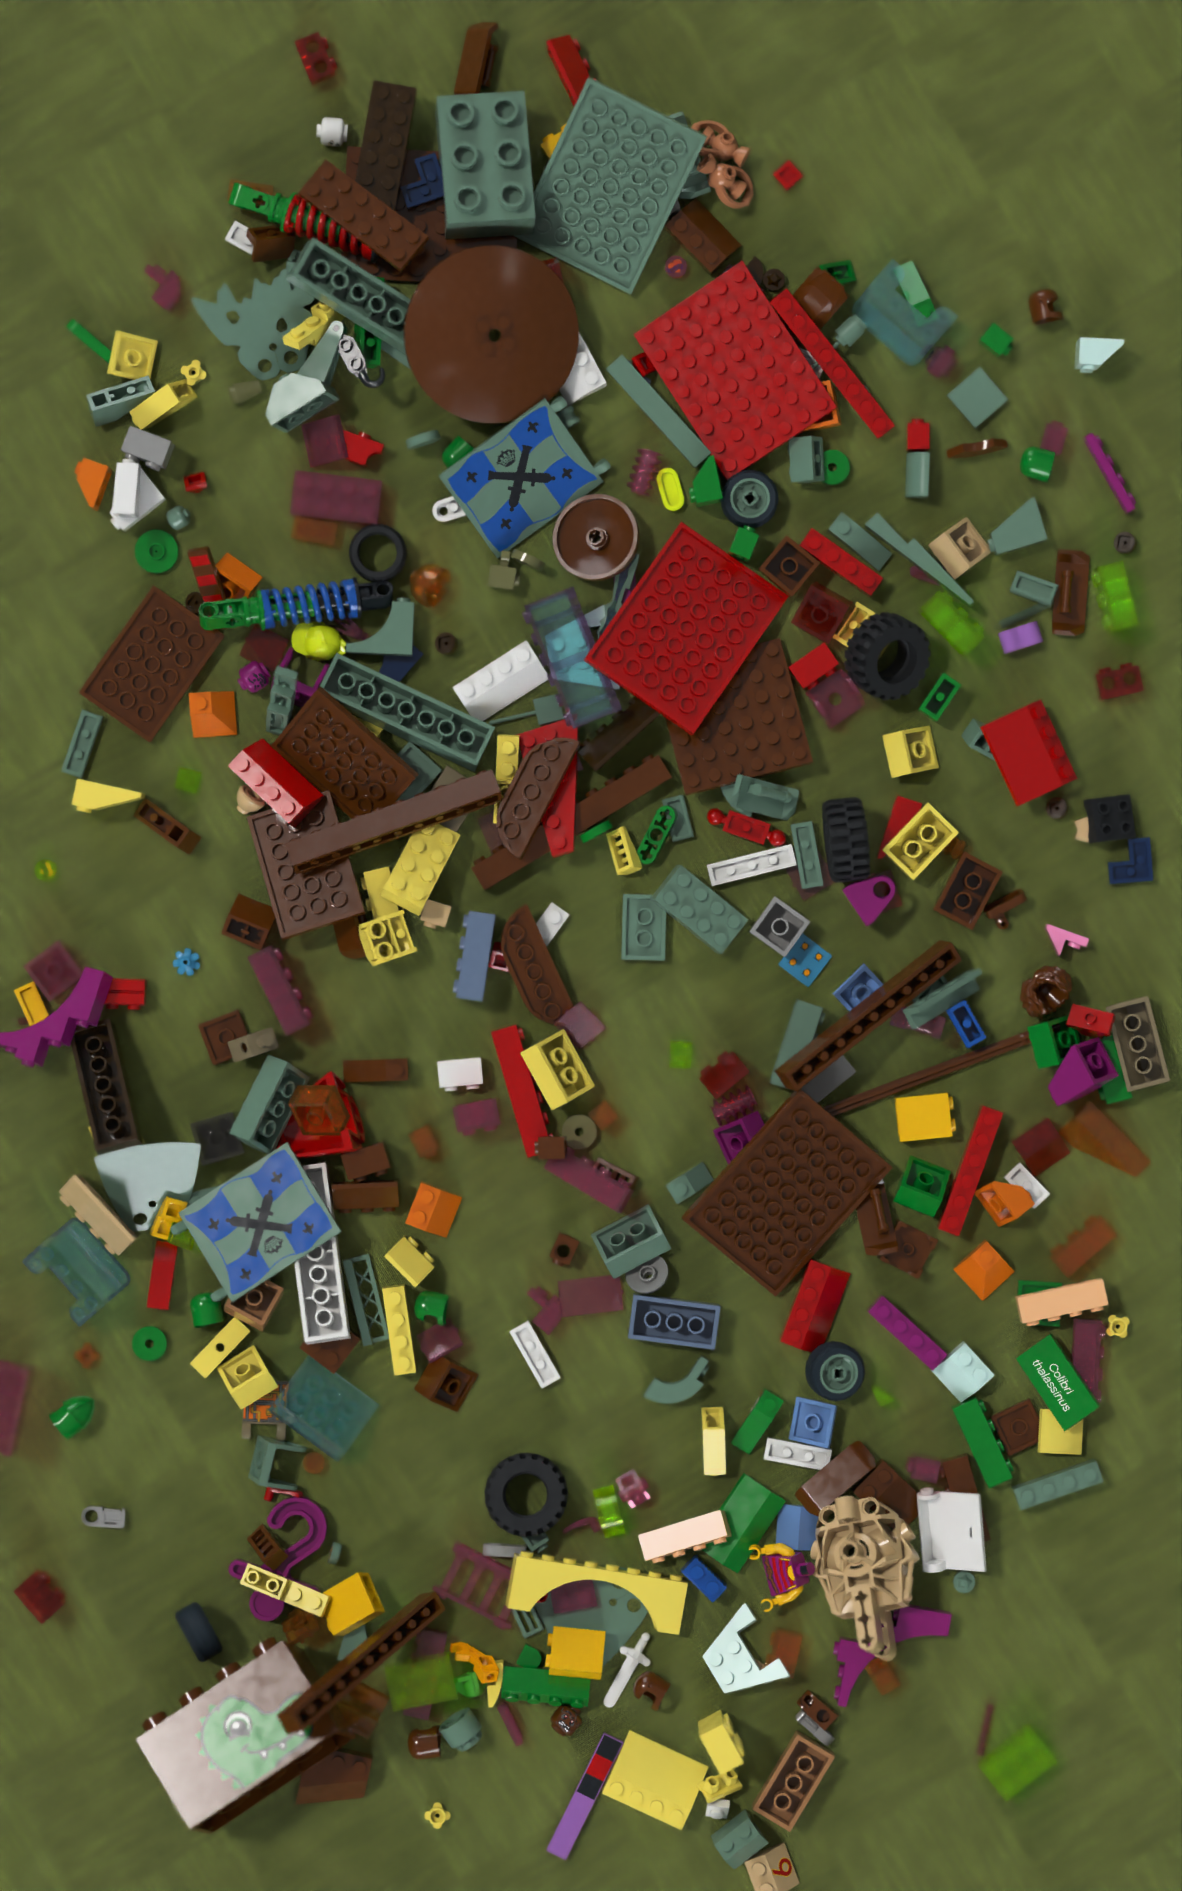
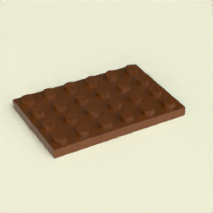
M153 585L78 693L151 743L223 641L225 635L217 629L210 631L203 629L200 626L197 615Z
M321 686L271 745L274 750L321 792L330 790L334 803L351 819L356 815L371 813L376 808H385L393 805L419 775Z
M330 790L321 792L324 797L295 828L286 822L273 808L247 817L282 940L366 914L350 856L296 874L285 845L292 838L304 837L314 830H323L339 822Z

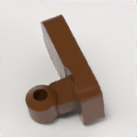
M1016 889L985 905L983 911L988 919L994 918L995 924L999 929L1004 930L1009 925L1004 912L1024 903L1027 897L1022 889Z

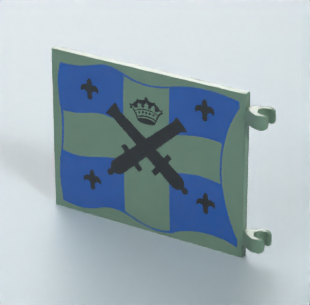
M562 396L557 397L551 404L545 398L438 475L497 559L501 557L502 550L509 551L559 515L570 503L585 496L603 483L599 475L611 468L610 463L605 458L601 459L593 467L559 419L556 412L567 406V402Z
M288 1142L180 1211L179 1215L182 1221L170 1228L173 1235H179L188 1228L221 1283L222 1288L210 1295L213 1302H219L227 1295L231 1302H234L342 1232Z

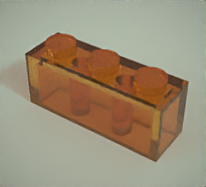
M1099 1214L1089 1216L1083 1222L1085 1226L1079 1231L1074 1229L1067 1235L1068 1240L1064 1244L1058 1243L1050 1250L1052 1254L1048 1257L1065 1277L1068 1278L1117 1236Z

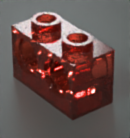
M319 32L294 41L312 86L336 76L334 70L338 69L334 57L329 58L326 50L329 49V45L325 36L320 37ZM311 43L319 45V49L314 53L307 50L308 45ZM320 63L327 65V70L323 73H318L315 70L316 66Z
M1131 662L1119 665L1120 669L1112 671L1111 667L1098 669L1099 674L1093 676L1099 701L1144 691L1139 665L1133 666ZM1125 673L1133 674L1134 683L1132 685L1124 682L1123 677ZM1105 677L1112 679L1113 687L1111 689L1103 687L1102 680Z

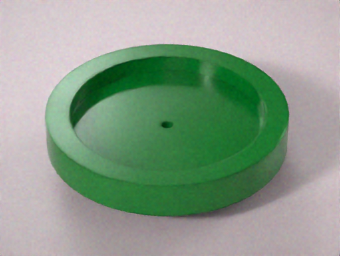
M163 530L147 531L136 542L135 558L138 564L150 573H164L170 570L178 559L179 549L176 540Z

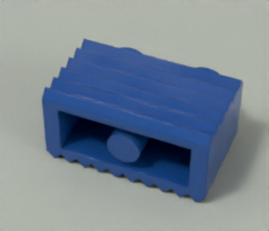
M962 1000L946 1010L966 1048H969L986 1039V1035H983L984 1032L981 1031L982 1028L979 1027L978 1020H975L976 1016H973V1012L968 1008L967 1001Z
M694 1555L681 1569V1572L712 1603L727 1589L726 1582H723L720 1576H717L707 1564H704V1561H701L698 1555Z

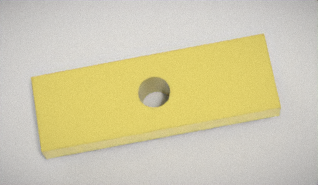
M234 1317L190 1364L206 1379L251 1330L241 1320ZM218 1343L224 1345L223 1351L217 1349Z

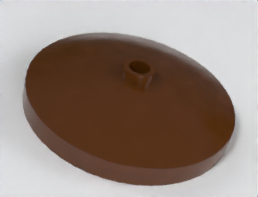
M605 494L586 495L570 503L558 517L553 530V548L557 559L569 573L587 581L607 580L624 571L634 559L640 541L639 526L634 514L623 502Z

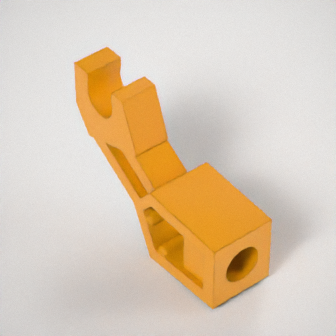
M451 1643L450 1652H456L455 1661L472 1663L474 1665L473 1671L482 1684L497 1681L499 1668L493 1656L485 1655L468 1643Z

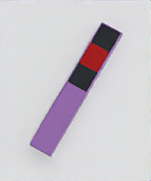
M605 1732L603 1733L546 1851L564 1860L567 1859L624 1741Z

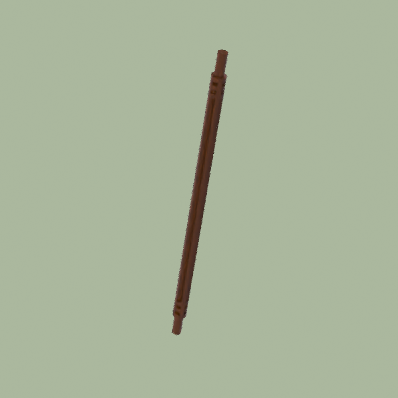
M1059 1023L1052 1025L1054 1032L1060 1029ZM1022 1032L823 1108L835 1117L1030 1044L1029 1032Z

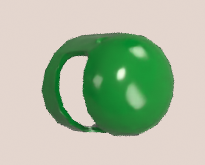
M457 435L443 451L442 462L449 468L475 448Z
M1034 446L1028 447L1020 459L1019 467L1021 473L1029 478L1048 483L1052 473L1055 452Z
M429 1290L420 1292L414 1305L415 1316L419 1320L424 1321L426 1315H432L437 1318V1325L445 1326L449 1295Z
M212 1292L200 1293L191 1299L190 1308L193 1317V1328H201L224 1321L221 1301L213 1302L210 1297Z

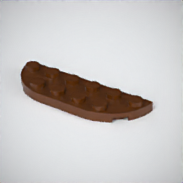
M553 738V740L542 744L539 743L533 747L523 758L499 805L497 828L501 841L520 860H522L581 745L577 740Z
M525 903L510 915L503 927L501 951L505 963L524 1004L535 1017L557 1026L577 1024L581 1022L528 905Z

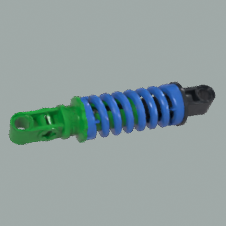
M353 577L352 579L342 580L339 587L335 581H331L328 584V589L322 582L317 584L316 590L312 584H307L305 591H303L301 586L296 585L293 593L289 587H284L281 594L276 588H273L270 593L269 589H257L256 596L253 598L242 596L239 599H226L201 604L199 607L200 626L209 631L238 626L250 627L251 624H259L263 631L275 628L276 621H280L281 625L286 627L288 620L292 619L294 625H299V618H304V622L310 624L311 617L315 616L316 621L319 623L323 620L322 612H326L328 620L333 621L334 611L338 610L341 620L346 618L345 609H350L348 618L361 619L362 611L387 609L392 605L393 586L385 580L358 584L356 577Z

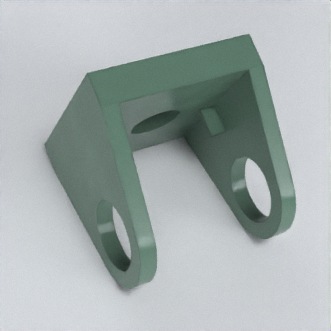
M258 1435L248 1478L260 1486L296 1491L298 1485L270 1478L273 1458L277 1449L306 1452L307 1447Z

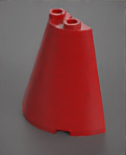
M333 1071L328 1072L301 1095L279 1139L277 1148L288 1142L298 1159L354 1152L363 1148L361 1144L365 1142V1132L359 1110L353 1097L343 1090L346 1088V1085Z

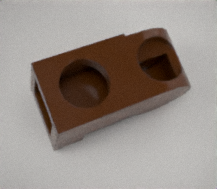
M809 1689L796 1701L806 1714L824 1731L839 1715Z

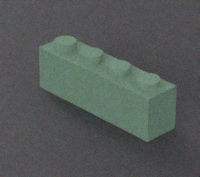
M1093 1458L1012 1486V1490L1019 1509L1023 1510L1104 1481L1097 1461Z

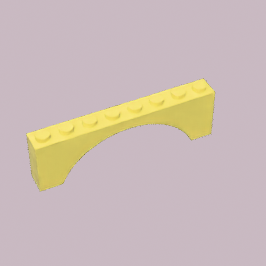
M521 1551L520 1554L514 1553L505 1603L509 1609L530 1611L544 1595L556 1587L579 1580H601L616 1584L634 1594L647 1609L654 1628L658 1632L679 1635L688 1583L683 1580V1576L670 1574V1577L661 1576L662 1573L656 1571H649L648 1574L640 1573V1569L628 1567L627 1571L620 1570L619 1566L606 1564V1567L597 1566L598 1563L593 1561H585L582 1564L576 1563V1559L564 1557L563 1560H556L555 1556L549 1554H542V1557L533 1556L534 1553L529 1551Z

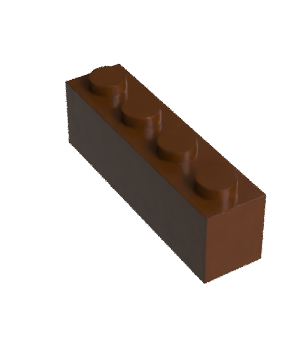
M966 1453L941 1460L942 1466L938 1468L941 1479L946 1478L948 1487L944 1488L946 1492L978 1494ZM982 1510L983 1532L985 1542L991 1540Z

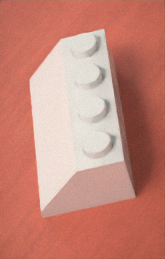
M580 332L574 365L567 380L559 390L566 400L567 406L606 386V381Z
M526 640L452 688L470 716L484 721L549 680L550 677Z

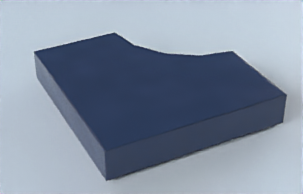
M413 645L412 657L383 655V665L379 673L400 682L424 654Z

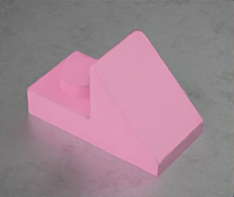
M1049 924L1045 925L1046 933L1057 956H1060L1065 940L1069 941L1068 946L1079 950L1081 946L1086 947L1089 938Z

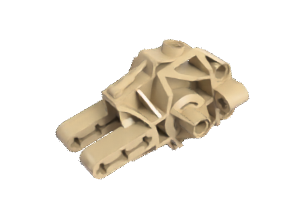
M853 1496L836 1498L835 1504L823 1507L818 1516L815 1531L816 1540L812 1544L810 1554L811 1559L816 1560L813 1576L819 1579L826 1593L825 1597L831 1607V1613L843 1620L855 1618L859 1646L881 1660L890 1661L897 1654L891 1610L908 1607L909 1602L913 1598L911 1594L914 1563L920 1558L910 1542L916 1536L909 1525L899 1518L895 1511L875 1498L855 1499ZM876 1504V1511L870 1514V1507ZM835 1513L834 1520L828 1522L829 1515ZM895 1523L896 1528L890 1530L886 1524ZM860 1540L865 1542L868 1546L869 1556H867L866 1547L862 1543H860ZM855 1547L854 1555L849 1557V1550ZM861 1564L863 1565L862 1567L857 1569H850L851 1566L855 1567Z

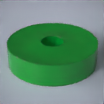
M838 450L823 452L825 481L821 482L827 485L842 483L850 471L848 458ZM835 464L836 470L830 471L828 465Z
M607 820L583 833L579 838L584 844L613 828L610 820Z
M156 1326L140 1328L132 1339L134 1353L145 1361L159 1359L165 1353L168 1345L165 1333ZM148 1339L154 1342L153 1347L146 1345Z

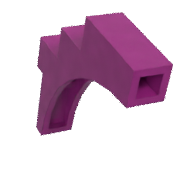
M85 967L78 984L66 1001L55 1012L28 1028L13 1032H0V1047L6 1048V1052L14 1054V1057L22 1061L21 1065L34 1068V1065L43 1067L50 1045L61 1048V1045L70 1047L77 1025L88 1028V1025L97 1027L113 977L104 971Z
M910 1604L908 1607L895 1609L892 1615V1621H895V1624H893L895 1641L897 1643L912 1637L927 1635L948 1636L952 1614L949 1611ZM839 1636V1642H834L833 1654L836 1655L837 1661L844 1663L843 1665L839 1664L837 1677L841 1678L840 1686H835L834 1699H837L838 1706L846 1707L851 1689L859 1674L876 1656L863 1650L859 1646L858 1639Z

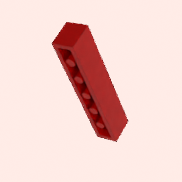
M515 1024L491 1031L525 1152L527 1158L536 1156L534 1146L535 1142L538 1141V1137L553 1136V1133H548L546 1125L550 1123L546 1111H541L540 1104L543 1103L540 1090H535L534 1083L536 1081L521 1055V1052L526 1050L523 1049L521 1042L525 1040L522 1027L517 1028Z
M984 1105L980 1106L936 1228L956 1236L960 1235L1003 1112Z

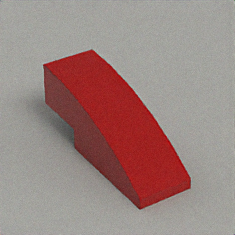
M156 1242L147 1308L170 1309L179 1243Z

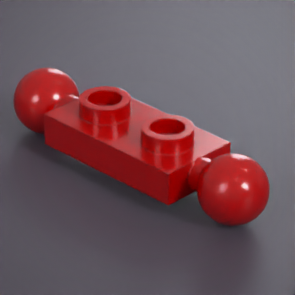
M712 808L707 813V820L711 825L724 824L722 829L724 832L764 845L765 839H768L770 844L775 847L782 846L786 841V835L783 831L778 829L772 832L769 831L771 825L769 823L729 810L727 816L718 808Z

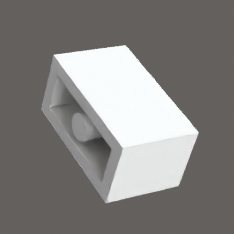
M481 1057L437 1061L439 1088L444 1087L445 1091L458 1090L457 1086L466 1085V1089H477L479 1084L484 1083Z

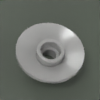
M660 1256L626 1272V1281L629 1287L641 1294L657 1291L668 1278L667 1263Z

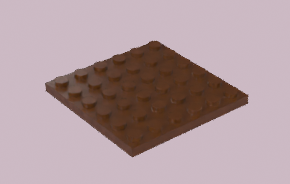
M780 638L758 643L753 647L693 735H690L665 717L685 796L735 784L737 774L758 778L813 764Z

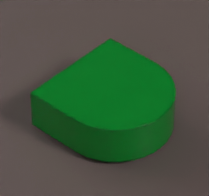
M526 1643L516 1664L523 1668L535 1669L541 1663V1653L538 1649Z

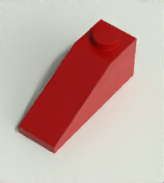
M896 796L876 857L877 859L881 860L886 855L882 849L918 813L922 803Z

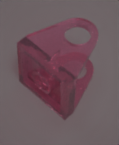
M839 669L805 693L828 729H831L866 705L860 691L842 669ZM838 693L841 696L839 705L830 704V694Z

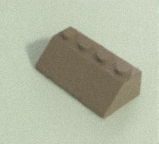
M1142 996L1105 1007L1106 1012L1113 1013L1116 1016L1111 1031L1127 1092L1170 1081L1149 997Z

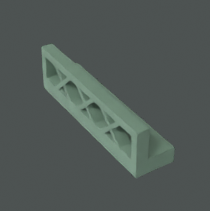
M976 968L963 972L905 1008L903 1012L912 1030L919 1028L980 990L975 978L983 974L981 969Z
M365 1254L343 1260L363 1346L389 1339L370 1255ZM366 1259L368 1269L364 1275H361L355 1271L353 1262ZM368 1272L370 1275V1279L366 1278ZM357 1276H359V1277L362 1278L359 1283H358ZM363 1280L372 1284L373 1290L369 1297L360 1291V1285ZM373 1293L375 1295L376 1301L371 1299ZM362 1297L367 1299L365 1304L363 1303ZM368 1301H371L378 1307V1312L374 1318L366 1314L365 1306ZM378 1315H380L381 1322L376 1320ZM367 1318L372 1320L370 1325L368 1324ZM374 1322L383 1327L384 1335L372 1338L370 1328Z

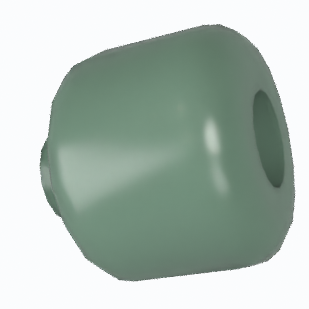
M181 505L172 508L166 514L170 526L175 530H180L190 523L189 516L191 514L187 508L185 509Z

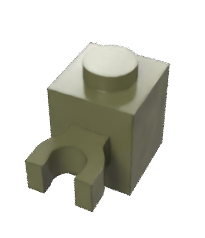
M502 550L500 565H490L487 586L514 590V586H519L521 573H517V568L509 567L510 551Z

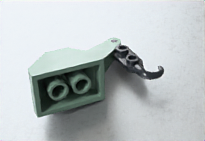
M333 321L298 373L285 374L278 379L277 383L273 384L265 415L271 426L287 433L340 400L335 388L331 387L340 355L348 370L368 388H377L384 382V368H380L379 379L376 381L370 380L367 372V361L356 340L346 335L347 327L340 321Z

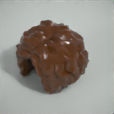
M1042 966V968L1034 972L1033 978H1028L1022 983L1019 999L1022 1002V1007L1033 1018L1039 1017L1044 1019L1051 1016L1053 1012H1056L1057 1008H1061L1065 1000L1069 999V993L1073 987L1071 976L1066 973L1065 969H1060L1057 966Z

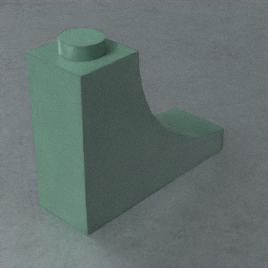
M397 598V601H392L391 612L384 626L375 635L366 640L347 643L346 653L412 657L414 602H410V598Z

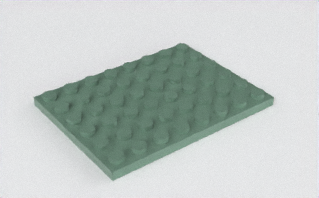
M588 77L533 193L535 207L533 234L514 236L631 295L708 136Z

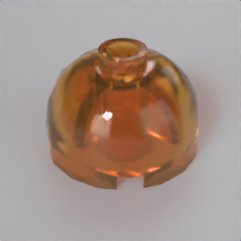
M426 564L413 571L410 576L412 596L422 606L434 608L441 602L447 592V589L443 588L446 582L450 583L451 573L448 569L437 564Z

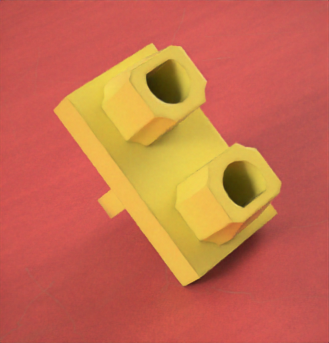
M734 1769L722 1775L718 1774L707 1777L704 1781L698 1783L697 1788L703 1793L709 1804L718 1799L725 1800V1796L741 1790L743 1785L739 1781Z

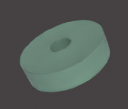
M432 430L411 437L405 442L408 450L436 442L441 439L438 430Z

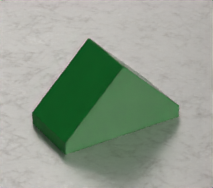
M851 260L819 265L821 270H826L841 285L857 281Z

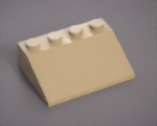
M80 1173L72 1176L59 1191L61 1194L60 1200L67 1207L71 1205L76 1210L75 1216L82 1223L86 1221L91 1226L89 1231L97 1239L101 1237L106 1242L104 1247L112 1255L116 1253L119 1256L139 1238Z

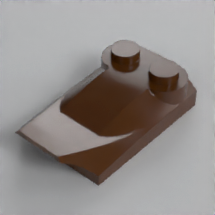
M817 266L796 290L793 297L819 330H821L850 295L845 292L844 286L831 274ZM777 313L778 316L780 317V319L782 320V322L784 323V325L786 326V328H787L793 335H795L794 332L790 329V327L786 324V322H785V321L782 319V317L779 315V313Z

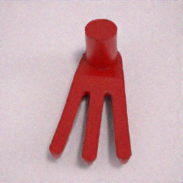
M266 1487L263 1499L272 1502L274 1493H283L302 1498L303 1492Z

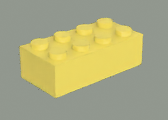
M441 824L412 833L380 896L419 916L460 834Z
M720 1709L698 1721L699 1736L720 1775L744 1763L743 1756H745V1751L743 1749V1742L737 1732L734 1734L733 1723L727 1713L723 1715Z

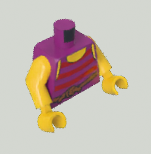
M783 1543L768 1544L762 1548L757 1544L751 1545L749 1550L755 1549L758 1551V1554L750 1555V1559L756 1560L760 1557V1554H765L762 1556L771 1596H775L774 1599L765 1598L761 1601V1603L768 1601L771 1604L769 1609L763 1611L769 1612L773 1609L774 1605L778 1604L780 1606L795 1600L803 1591V1585L809 1583L808 1575L814 1574L815 1568L813 1563H805L804 1555L801 1552H795L794 1549Z

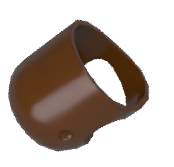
M1041 289L1032 293L1028 298L1033 325L1064 320L1062 311L1054 312L1053 303L1059 299L1058 294L1054 290Z
M645 1671L635 1681L633 1694L638 1700L642 1695L649 1697L653 1701L650 1708L657 1712L671 1683L654 1672Z
M440 1725L432 1726V1728L426 1730H419L417 1728L409 1733L407 1744L409 1753L413 1758L423 1760L441 1757Z

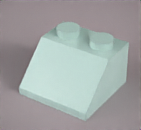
M1080 337L1075 347L1074 369H1080V373H1093L1094 370H1097L1122 347L1124 339Z
M964 1341L951 1351L934 1370H931L960 1402H963L977 1392L995 1376Z

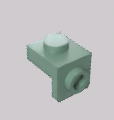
M545 1532L536 1536L522 1537L531 1552L536 1550L537 1553H540L549 1547L547 1542L550 1539Z

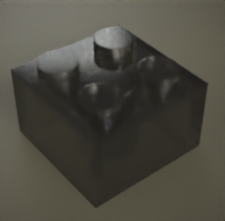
M234 1110L190 1124L195 1143L201 1144L200 1160L202 1166L246 1153L244 1143L230 1134L233 1123L236 1121Z

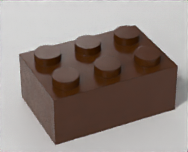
M962 852L932 910L969 930H973L1003 871L966 852Z

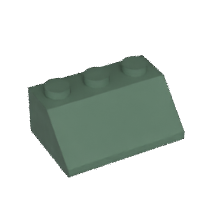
M649 1204L591 1234L613 1279L672 1249Z

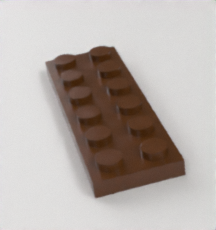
M327 160L322 163L298 192L300 197L400 272L404 270L429 240L428 235Z

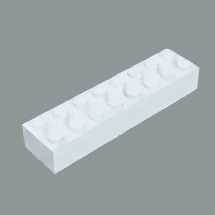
M326 1162L304 1165V1170L335 1219L328 1165ZM336 1235L294 1262L304 1341L307 1345L351 1338L338 1237Z

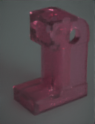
M904 1006L892 1015L889 1025L912 1030L903 1012L907 1007ZM936 1016L919 1028L913 1029V1031L940 1039L946 1018Z

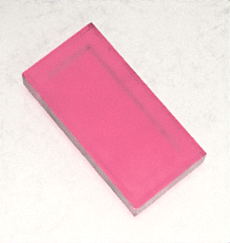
M503 1701L497 1704V1709L515 1746L523 1744L524 1738L507 1703Z

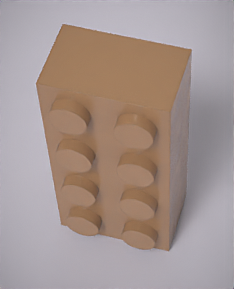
M796 1730L752 1803V1810L790 1832L834 1760V1752Z

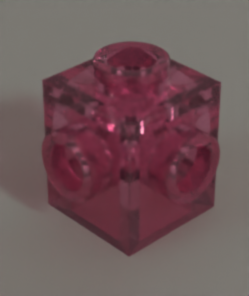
M634 1469L615 1479L620 1489L617 1491L623 1503L628 1502L631 1508L651 1498L647 1492V1489L650 1487L644 1476L639 1478Z

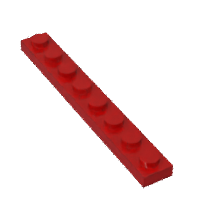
M785 288L769 301L877 439L892 429L895 424L789 290Z

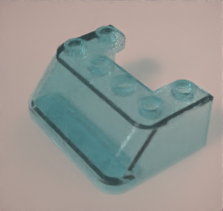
M892 259L856 301L852 308V315L856 314L866 324V330L905 364L914 366L921 362L956 322L958 316L947 307H939L927 319L895 290L903 281L905 273L902 266Z
M78 1218L70 1219L22 1261L34 1274H41L47 1268H50L77 1301L70 1306L69 1314L79 1327L130 1283L128 1272L104 1247L102 1242L89 1231L87 1225Z

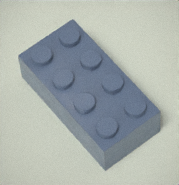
M469 911V915L464 914L463 928H466L465 937L461 936L459 949L463 950L462 958H458L456 971H460L459 980H454L453 993H457L456 998L481 1002L484 999L496 919L495 914Z
M633 1293L628 1338L715 1350L721 1306L714 1303Z

